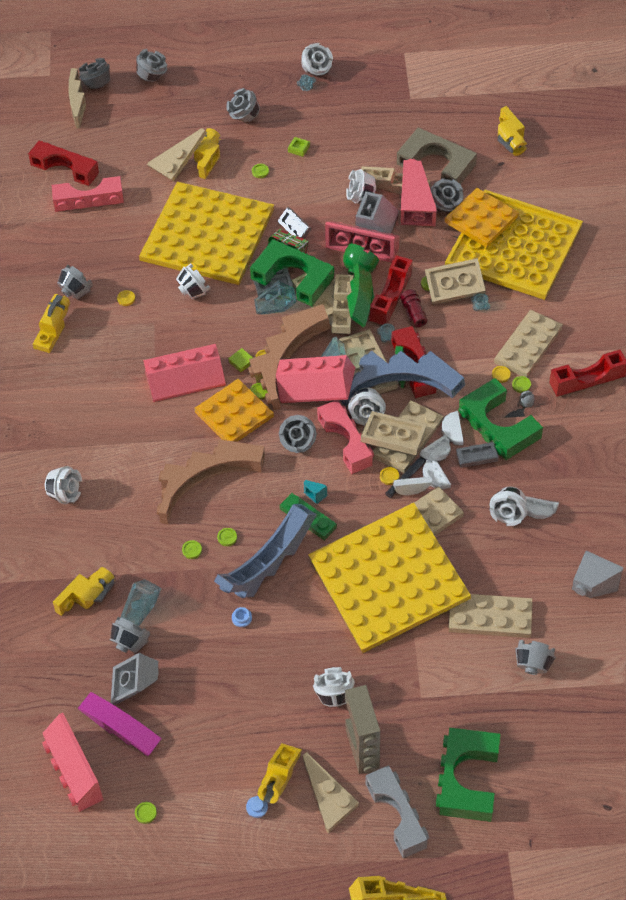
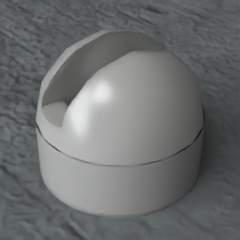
M531 391L522 392L519 399L520 404L523 407L533 406L535 401L534 394Z

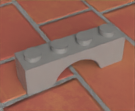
M388 765L367 774L365 784L374 802L387 803L393 806L401 816V823L394 830V842L401 856L406 858L426 849L427 840L429 839L428 832L425 827L420 826L418 822L419 815L416 809H411L408 803L410 802L409 796L405 789H401L399 785L400 779L396 771L392 772Z

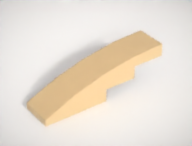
M71 68L69 99L76 128H80L86 101L78 69Z
M361 167L362 170L375 177L376 188L402 194L403 174L395 173V168Z
M336 274L332 333L350 334L351 318L346 296L352 292L350 281L354 278V275Z

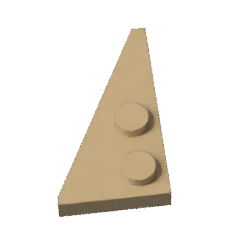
M201 128L148 162L147 165L174 182L207 132Z
M306 752L303 755L305 767L324 820L326 831L329 833L359 806V802Z

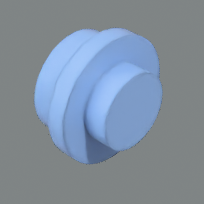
M244 607L237 608L232 614V622L238 627H246L252 621L251 612Z
M258 796L252 797L246 804L247 813L254 818H260L267 813L268 804L264 800L259 799Z

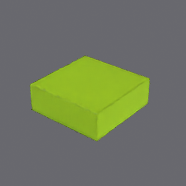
M294 137L288 147V152L304 157L310 147V141Z
M241 348L228 358V362L238 371L242 372L251 365L249 359L253 357Z

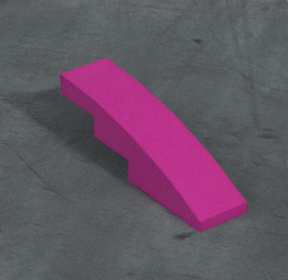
M92 692L89 693L78 707V710L109 734L113 733L126 744H132L147 757L162 739L126 712Z

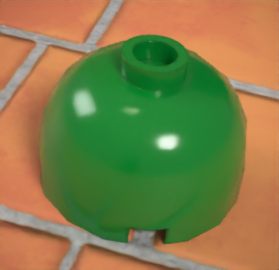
M351 243L344 252L343 263L350 275H354L353 267L357 263L372 273L379 263L378 257L371 251L369 253L363 251L364 247Z

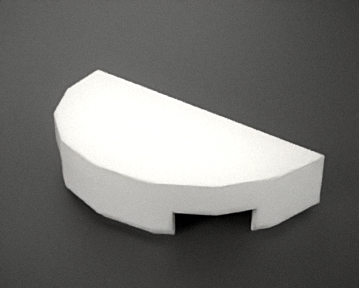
M458 411L448 414L442 421V434L449 441L454 442L453 444L463 445Z
M445 435L421 450L420 456L432 461L446 459L451 451L449 439Z
M427 459L423 466V477H431L432 483L430 486L434 488L439 486L441 489L451 488V483L438 462Z
M431 477L394 480L393 485L398 494L414 495L426 490L431 485L432 480Z
M525 496L528 506L527 515L535 519L551 517L556 513L559 506L557 502Z

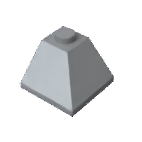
M586 551L574 577L572 590L581 596L589 598L617 592L623 567Z
M138 653L114 666L111 704L116 705L158 680L159 661Z

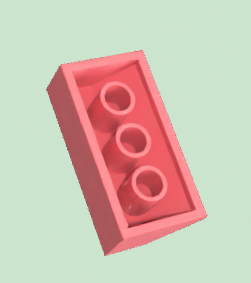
M327 221L325 224L326 248L345 252L348 245L352 243L364 247L363 251L367 253L371 251L379 260L391 263L397 255L399 249L398 235L335 221Z
M216 344L143 360L153 402L226 386Z
M347 355L280 360L276 372L279 400L281 403L348 400L356 367Z
M61 713L42 733L45 740L42 742L46 754L51 753L53 757L50 761L54 770H59L62 775L59 777L63 788L68 787L70 791L67 795L72 806L77 805L79 811H82L103 801L98 780L65 715Z

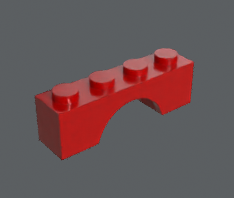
M38 140L28 153L31 166L42 170H47L53 166H66L73 171L74 181L86 186H90L99 174L98 162L96 160Z
M398 255L395 256L389 268L383 291L380 295H375L370 305V321L387 326L400 300V296L412 275L413 260Z
M413 326L392 331L391 343L394 350L396 346L403 347V353L417 364L424 354L427 355L425 347L420 344L419 333H415ZM409 381L415 399L436 393L437 388L431 385Z
M621 349L603 354L596 363L587 368L573 369L569 364L551 369L549 383L556 397L620 379L626 377V358Z

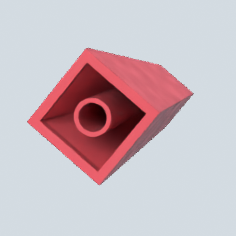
M416 159L404 160L401 225L435 226L436 205L422 162Z

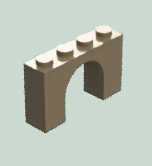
M417 128L397 152V165L403 167L404 160L416 159L420 161L428 155H441L447 158L450 162L441 172V179L451 181L454 179L460 185L476 166L477 153L421 128Z
M363 685L345 690V701L350 715L349 719H345V729L358 773L370 774L380 769V728L367 686Z

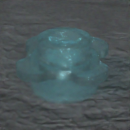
M303 74L301 79L297 81V85L302 90L307 91L313 88V83L316 82V79Z
M483 293L473 296L471 298L473 310L490 309L489 297Z
M384 324L378 328L377 333L380 334L381 341L387 342L391 340V334L395 327L392 324Z

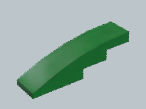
M357 263L353 267L355 278L350 281L352 292L346 297L350 318L364 327L366 326L370 311L372 280L371 273L361 264Z

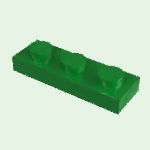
M293 493L279 505L280 510L288 514L293 504H302L317 514L309 530L324 541L337 528V523Z

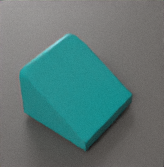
M308 480L304 481V493L314 503L318 504L327 497L326 485Z

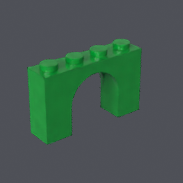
M274 239L250 267L251 279L265 286L278 271L284 268L294 267L303 270L307 275L297 286L296 297L298 301L311 307L334 279V266Z
M494 378L461 398L458 410L460 415L470 422L472 428L479 431L487 443L494 442L497 454L508 460L540 440L543 427L532 415L510 427H501L491 423L486 414L504 403L507 395V389Z
M449 727V733L444 735L443 748H447L446 755L442 754L440 767H444V774H439L438 787H442V793L437 794L436 807H440L439 815L487 822L492 821L495 793L464 788L457 782L453 772L460 763L466 760L497 762L500 744L499 733Z

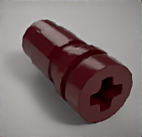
M414 289L404 291L400 299L404 308L407 309L406 313L410 322L412 321L415 327L426 325L428 319L420 304L421 300L417 291Z

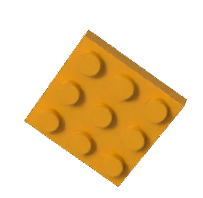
M476 188L445 217V223L487 248L519 217V212Z
M239 379L194 408L195 413L222 440L234 442L240 441L274 417V412Z

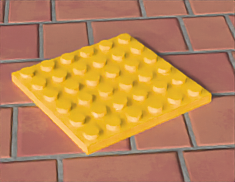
M177 182L139 255V259L143 262L179 271L191 263L193 265L191 269L193 271L197 270L201 276L239 285L274 211V204Z
M484 190L485 193L518 211L519 217L487 248L461 233L448 255L445 265L478 258L483 280L545 300L582 227L583 221Z
M414 502L308 554L310 561L362 653L471 599L469 591Z

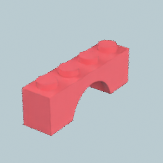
M120 176L103 178L99 186L87 191L77 190L69 183L51 185L55 212L124 203Z
M338 400L318 407V420L325 432L339 433L349 441L348 445L343 449V461L351 474L371 467L372 458L374 457L373 450L361 442L362 433H358L354 420L348 417L346 407L344 405L341 406Z

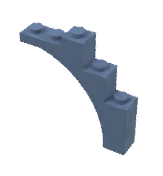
M371 350L368 355L365 354L360 359L359 367L361 372H357L353 377L348 400L340 401L347 406L359 389L370 388L385 382L405 380L431 385L453 398L465 386V380L462 375L431 351L427 355L424 354L417 364L402 351L397 355H393L389 363H387Z
M293 504L275 533L253 557L228 574H218L214 582L220 585L219 588L226 593L234 592L241 598L254 597L263 579L266 576L275 575L286 555H294L317 514L302 504Z

